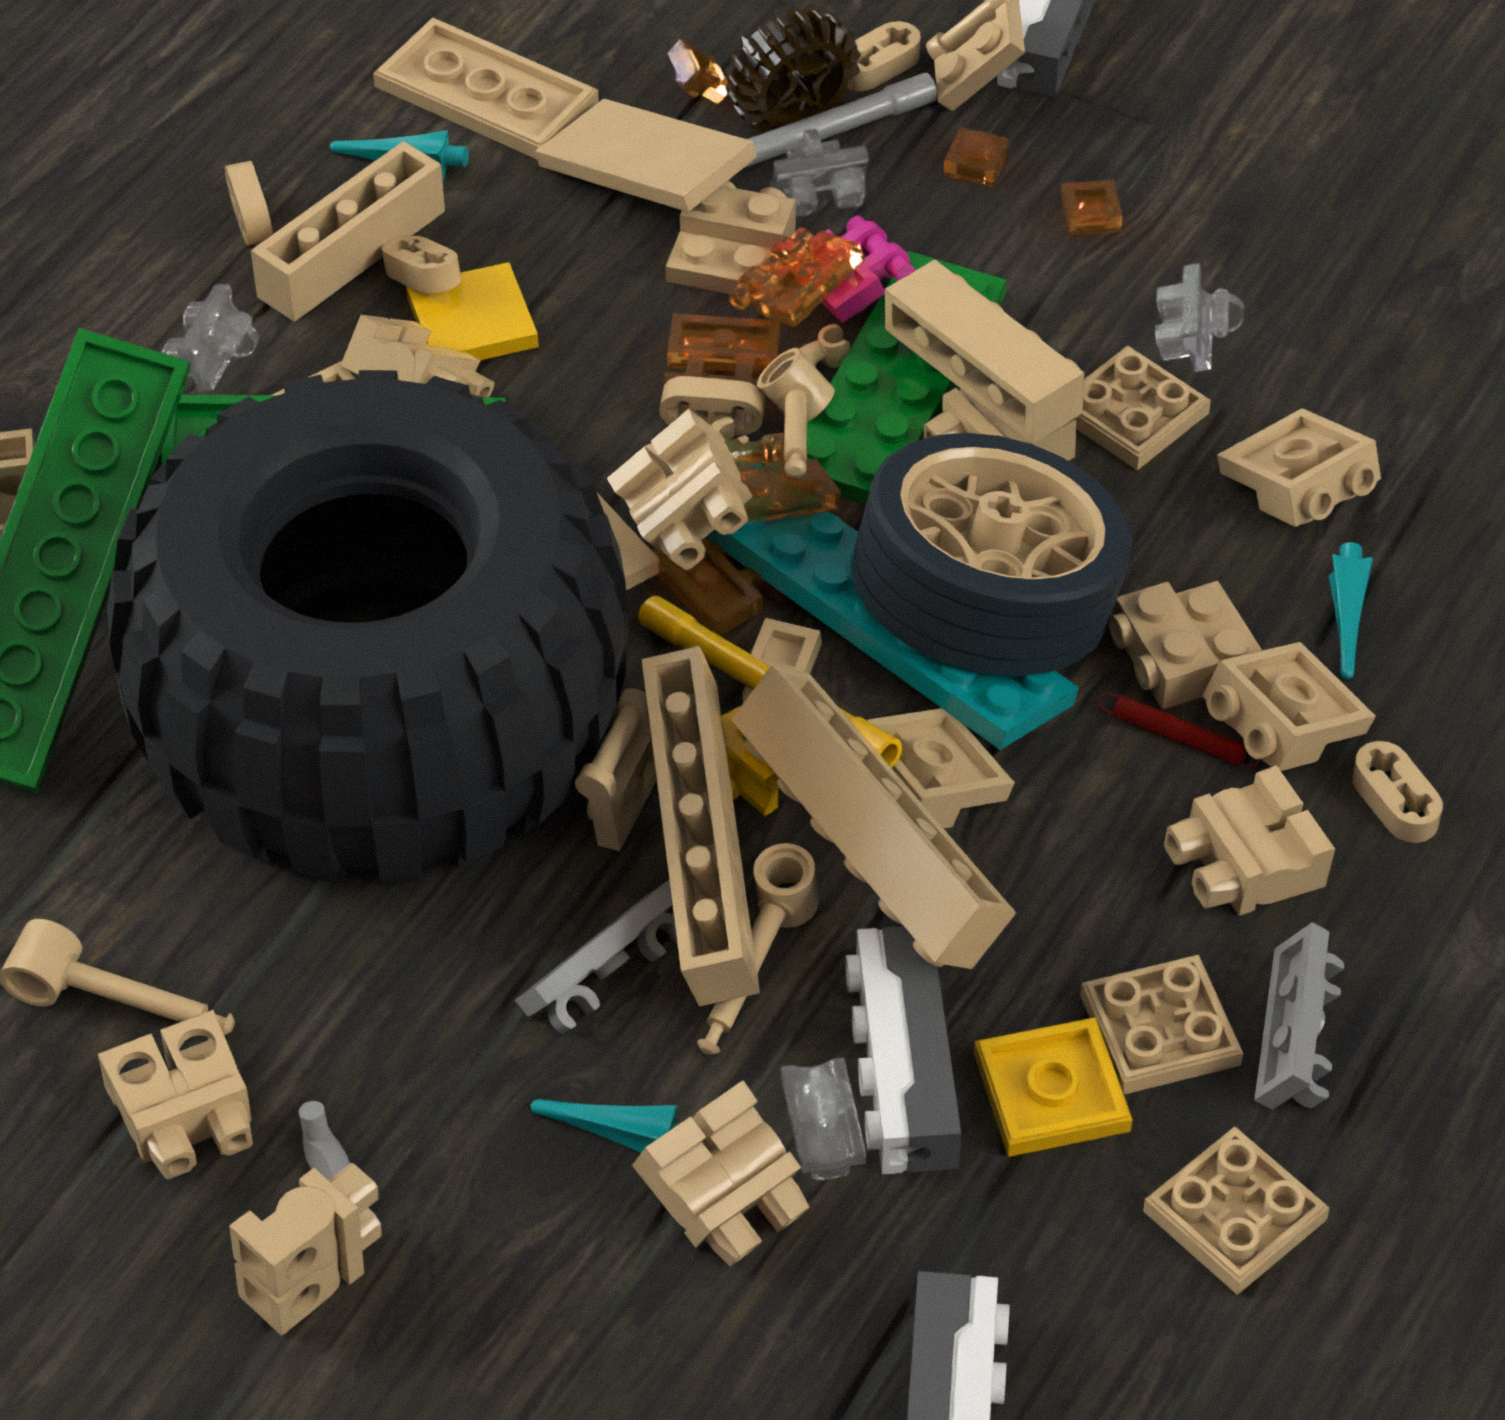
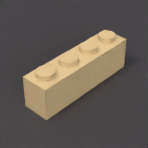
M402 141L251 250L257 297L292 321H297L383 257L382 246L386 242L395 238L414 235L445 212L441 164L405 141Z
M931 261L885 289V330L1031 444L1036 443L1083 413L1084 372L1080 370L1077 364L1071 359L1064 358L1043 342L1034 331L1027 330L1006 314L997 303L990 302L969 286L960 275L953 274L938 261Z

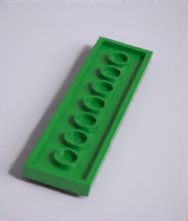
M78 328L0 538V783L38 794L109 597L119 534L130 508L139 509L191 370L190 363L187 360Z

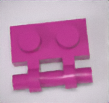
M855 216L848 221L846 225L847 233L840 238H837L828 229L785 258L792 274L841 323L863 311L868 305L885 294V290L880 282L882 278H895L899 281L915 271L913 265L910 264L907 252L898 244L887 242L884 230L875 222L866 221L861 216ZM862 254L865 255V256H867V257L864 258L863 260H860V259L858 258V257L861 256Z

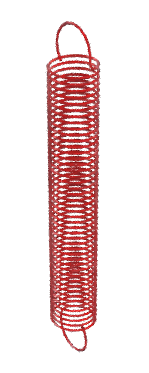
M1103 693L1102 695H1100V697H1099V704H1100L1101 707H1102V705H1101V703H1100V698H1101V696H1103L1104 694H1110V693ZM1110 694L1120 696L1113 712H1110L1115 718L1118 717V719L1126 720V722H1131V724H1137L1139 727H1145V729L1153 731V733L1156 731V734L1164 735V737L1172 738V740L1175 739V741L1183 744L1186 743L1189 747L1197 748V750L1205 751V753L1208 752L1210 755L1219 756L1224 761L1227 760L1228 762L1230 760V763H1235V765L1239 763L1243 750H1245L1241 760L1242 763L1246 753L1243 743L1227 738V736L1224 737V735H1221L1219 739V733H1213V731L1194 725V723L1186 722V720L1183 721V719L1156 710V708L1153 709L1150 706H1147L1145 710V704L1121 695ZM1124 702H1125V705H1124V707H1123V710H1122V712H1121V715L1119 716V713H1120V711H1121V709H1122V706H1123V704H1124ZM1129 705H1130V708H1129V710H1128L1127 716H1126V718L1124 719L1125 714H1126V712H1127V709H1128V707H1129ZM1133 706L1132 711H1131V713H1130V716H1129V718H1128V720H1127V717H1128V715H1129L1130 709H1131V707ZM1134 708H1135V711H1134V714H1133V716H1132V719L1130 720V717H1131V715H1132V713H1133V710H1134ZM1137 708H1138V712H1137V714H1136V716H1135V719H1134V721H1133L1134 715H1135L1136 710H1137ZM1140 709H1141V712H1140V714H1139L1138 720H1137V722L1135 723L1136 718H1137V716H1138V713H1139V711H1140ZM1144 710L1143 715H1142V717H1141V720H1140V722H1139V724H1138V721H1139V718H1140V716H1141V713H1142V711ZM1145 712H1146V715H1145V718H1144V720H1143V723L1141 724V721H1142V719H1143V716H1144V714H1145ZM1149 713L1148 718H1147V720H1146V723H1145V725H1144L1146 716H1147V714ZM1151 713H1152V716H1151V718H1150L1149 724H1148V726L1146 727L1147 722H1148V720H1149V717H1150V715H1151ZM1154 716V719H1153V721H1152V724H1151V726H1150V728H1149V725H1150V722H1151V720H1152V717ZM1156 716H1157V719H1156V722H1155V724H1154V727L1152 728V725H1153V723H1154V720H1155V718H1156ZM1159 719V722H1158V724H1157V727H1156V729H1155V731H1154V728H1155V726H1156L1157 720ZM1161 719H1162L1160 728H1159V730L1157 731L1158 726H1159V724H1160V721H1161ZM1164 720H1165V723H1164V725H1163V728H1162V730H1161V732H1160L1161 726H1162V724H1163V722H1164ZM1167 720H1168L1167 726H1166L1165 731H1164V733H1163V729H1164L1165 724H1166V722H1167ZM1170 723L1169 729L1165 735L1166 729ZM1172 723H1173L1171 732H1170V734L1168 735L1169 730H1170V727H1171V725H1172ZM1176 724L1175 730L1171 736L1172 730ZM1179 725L1178 730H1177V732H1176V735H1175V737H1174V733H1175V731H1176V728H1177V726ZM1184 728L1183 733H1182V736H1181V738H1180V740H1179V737H1180V734H1181V732H1182V729ZM1187 728L1186 734L1182 740L1183 734ZM1205 736H1206L1205 742H1204V744H1203V746H1202V748H1201V745H1202V743H1203V740H1204V738H1205ZM1258 759V763H1257L1256 765H1254V766H1248V767H1255V766H1257V765L1259 764V759Z

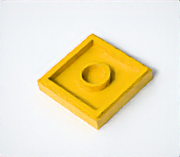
M509 262L462 272L461 283L455 288L444 292L423 293L406 286L407 299L416 322L431 330L426 343L429 346L445 347L456 352L468 353L480 360L539 347L538 333Z
M1096 1017L975 1041L974 1056L1008 1157L1131 1132L1132 1117Z

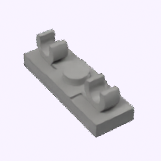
M670 880L644 896L515 999L527 1017L548 1005V1018L551 1025L558 1032L564 1034L576 1026L575 1021L569 1016L566 1009L568 1000L576 1002L586 1015L600 1006L596 994L586 986L577 985L579 982L593 972L602 980L630 958L623 948L635 938H637L639 950L645 958L652 962L660 958L666 951L657 941V929L666 931L671 940L677 943L674 914L665 912V910L673 905Z
M1313 922L1274 949L1254 1101L1271 1110L1291 1097L1300 1105L1308 1108H1313L1329 1098V1091L1318 1086L1313 1080L1317 1081L1332 1071V1064L1324 1056L1315 1054L1316 1039L1325 1023L1323 1006L1341 995V989L1329 983L1326 979L1329 980L1342 971L1344 963L1336 955L1327 953L1329 931Z

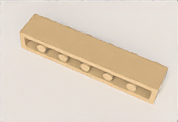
M700 646L642 659L681 972L699 1006L760 993L716 681Z
M772 665L731 719L747 738L744 742L745 747L753 756L767 763L779 776L777 780L779 788L791 799L805 807L812 816L810 824L814 830L828 841L836 844L846 856L844 859L846 868L855 877L872 887L880 897L878 905L889 918L902 924L915 939L913 942L914 949L923 959L937 967L950 965L972 969L1011 921L1016 912L814 678L808 673Z

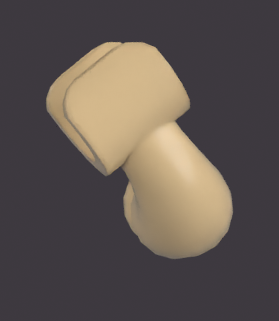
M831 324L819 331L818 340L804 345L799 350L815 367L821 361L830 368H839L850 350V343L843 339L841 327Z

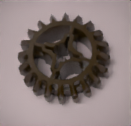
M809 4L803 10L792 5L786 15H781L774 11L771 21L765 25L757 22L758 30L752 36H741L744 44L742 49L730 53L733 64L725 70L728 77V83L725 88L734 104L733 108L743 120L746 119L750 126L756 128L759 133L769 129L774 130L830 110L834 105H843L841 95L854 89L851 78L860 72L857 60L861 54L857 49L856 41L852 37V32L835 14L830 13L826 8L822 10L817 9L812 4Z

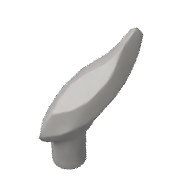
M309 1101L299 1108L305 1157L311 1169L315 1168L329 1180L349 1165L350 1162L341 1144L328 1127L323 1104L318 1101Z

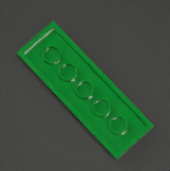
M907 251L910 264L913 265L915 271L936 260L953 274L960 275L969 286L990 302H995L1000 306L1006 296L1007 280ZM892 278L888 283L887 287L896 283L897 280L895 278ZM885 294L878 300L830 384L835 389L833 398L820 414L807 422V461L805 463L807 471L805 475L798 479L788 477L784 472L785 462L783 463L784 480L864 505L867 503L874 474L884 460L903 446L924 439V424L941 413L943 409V395L953 390L956 386L951 380L885 330Z

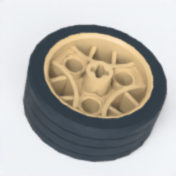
M976 433L936 435L903 446L889 455L874 474L854 546L850 568L855 590L867 610L893 636L916 651L950 666L982 674L1007 676L1040 674L1074 664L1096 648L1107 629L1130 561L1132 536L1126 516L1111 494L1087 472L1063 457L1033 444L998 435Z

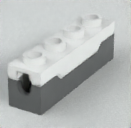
M1019 0L1025 53L997 75V85L1008 88L1016 87L1017 90L1056 98L1096 0Z
M904 926L885 927L882 930H877V928L857 929L856 955L845 956L848 993L859 992L861 1006H852L854 1043H866L867 1058H858L861 1096H872L874 1111H865L867 1149H879L882 1174L903 1173L906 1170L909 1173L959 1169L962 1133L938 967L927 962L916 952L913 947L915 939Z
M918 1271L907 1420H990L991 1403L1004 1404L1006 1363L993 1362L994 1344L1007 1345L1010 1304H997L998 1277L976 1276V1278H971V1275Z

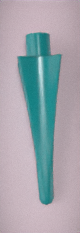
M448 130L386 139L334 141L330 144V150L334 153L376 161L402 141H405L441 164L442 180L445 179L447 166L466 167L469 159V151L466 146L449 145Z
M1354 542L1342 544L1339 549V555H1332L1334 571L1328 576L1339 635L1340 674L1345 680H1350L1354 675L1359 622L1373 561L1372 557L1362 558V546Z
M542 1099L533 1100L531 1104V1110L535 1114L587 1130L640 1153L645 1147L679 1125L677 1123V1105H593Z

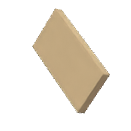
M431 18L373 73L374 86L535 159H537L535 151L599 102L598 89L435 18Z
M602 99L535 151L540 167L686 212L691 211L757 157L754 143L751 140L608 99Z

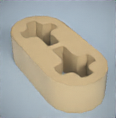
M896 21L886 23L856 39L855 43L861 54L857 60L860 72L851 78L854 89L851 91L862 92L874 89L917 64L920 58V31L909 23Z
M252 161L225 166V176L228 191L244 242L247 247L259 245L273 235L266 201Z
M421 236L395 238L382 246L386 275L412 289L423 293H438L451 290L461 283L458 255L447 247Z
M677 376L670 379L664 385L659 413L668 425L688 409L710 426L719 419L731 417L734 420V435H748L756 432L762 425L766 398L759 387L745 381ZM682 401L688 402L689 405L682 404ZM736 406L743 407L744 410L736 409Z
M1375 741L1361 747L1356 755L1352 782L1365 802L1396 838L1410 843H1420L1432 838L1439 828L1443 810V801L1438 792L1399 746L1390 742ZM1375 767L1377 770L1371 772L1370 768ZM1391 771L1390 779L1384 772ZM1404 805H1406V807H1407L1411 812L1404 813V812H1403V810H1404ZM1424 812L1425 814L1424 817H1420L1417 813Z

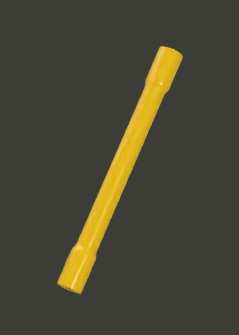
M660 596L648 598L640 608L638 620L641 626L676 647L688 649L700 646L707 663L752 690L755 689L771 667L699 624L692 615ZM840 708L885 762L893 768L902 753L901 741L864 718L854 717Z

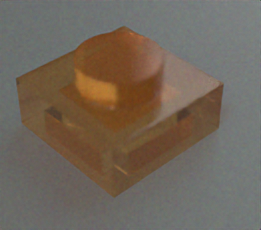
M679 39L667 52L677 71L674 75L676 82L689 95L696 97L700 94L718 104L728 94L725 88L727 81L715 58L682 39Z
M959 127L944 160V176L993 187L1008 155L1009 138Z
M1114 180L1062 184L1061 203L1069 235L1121 231L1122 212Z

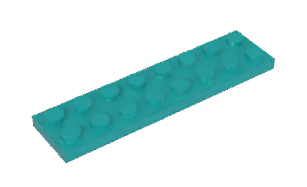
M745 452L732 456L740 473L741 482L748 487L752 498L744 504L748 522L733 534L722 535L714 529L705 537L999 750L1074 705L1079 687L1056 670L1048 673L1021 676L982 674L945 664L916 651L893 636L867 610L855 590L850 566L858 532L844 523L838 516L830 513L807 497L798 488L790 485L763 466L757 459Z

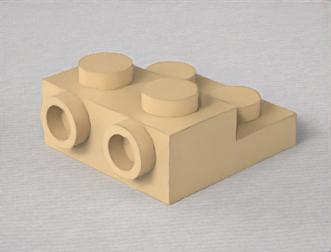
M727 181L691 211H681L680 232L666 264V282L769 301L795 233L796 199L787 198L782 191L776 188H764L758 193L737 189L732 182Z
M1303 408L1217 454L1222 475L1256 490L1259 510L1295 527L1311 522L1314 519L1322 520L1332 512L1334 505L1343 500L1351 499L1356 495L1365 496L1369 494L1376 486L1377 481L1381 479L1375 440Z
M1218 581L1179 593L1174 592L1169 582H1164L1119 596L1115 603L1114 615L1110 616L1109 620L1110 633L1114 643L1119 649H1126L1134 662V670L1140 686L1144 690H1151L1162 710L1203 697L1220 660L1262 651Z
M1301 642L1220 660L1203 694L1211 716L1233 727L1244 738L1245 748L1253 758L1262 759L1272 767L1277 765L1280 771L1317 762L1326 744L1366 734L1376 717Z
M943 708L867 720L901 741L902 753L900 759L891 769L942 828L953 827L962 808L1007 801L1015 782L969 729Z

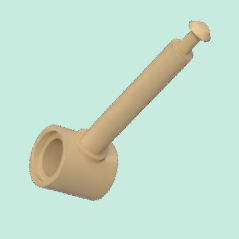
M792 348L780 354L764 369L758 379L757 386L785 415L784 472L788 477L798 479L803 477L807 471L805 464L807 461V422L811 421L825 409L833 398L835 389L798 348Z
M781 843L765 849L758 856L754 864L757 905L760 913L751 929L757 974L779 928H790L804 924L813 917L818 908L819 899L814 860L808 851L795 844ZM783 883L796 884L795 886L790 888L777 887L778 885ZM746 996L715 1003L707 1019V1023L711 1028L705 1039L697 1040V1044L703 1053L712 1055L720 1052L716 1044L722 1033H728L731 1030Z
M33 919L26 923L0 971V983L5 990L15 998L34 1006L46 1007L53 1005L61 991L67 989L68 986H72L178 1022L208 1012L207 1004L77 962L82 953L80 940L66 927L45 919ZM229 1013L227 1018L215 1014L224 1036L230 1033L235 1024L232 1014Z

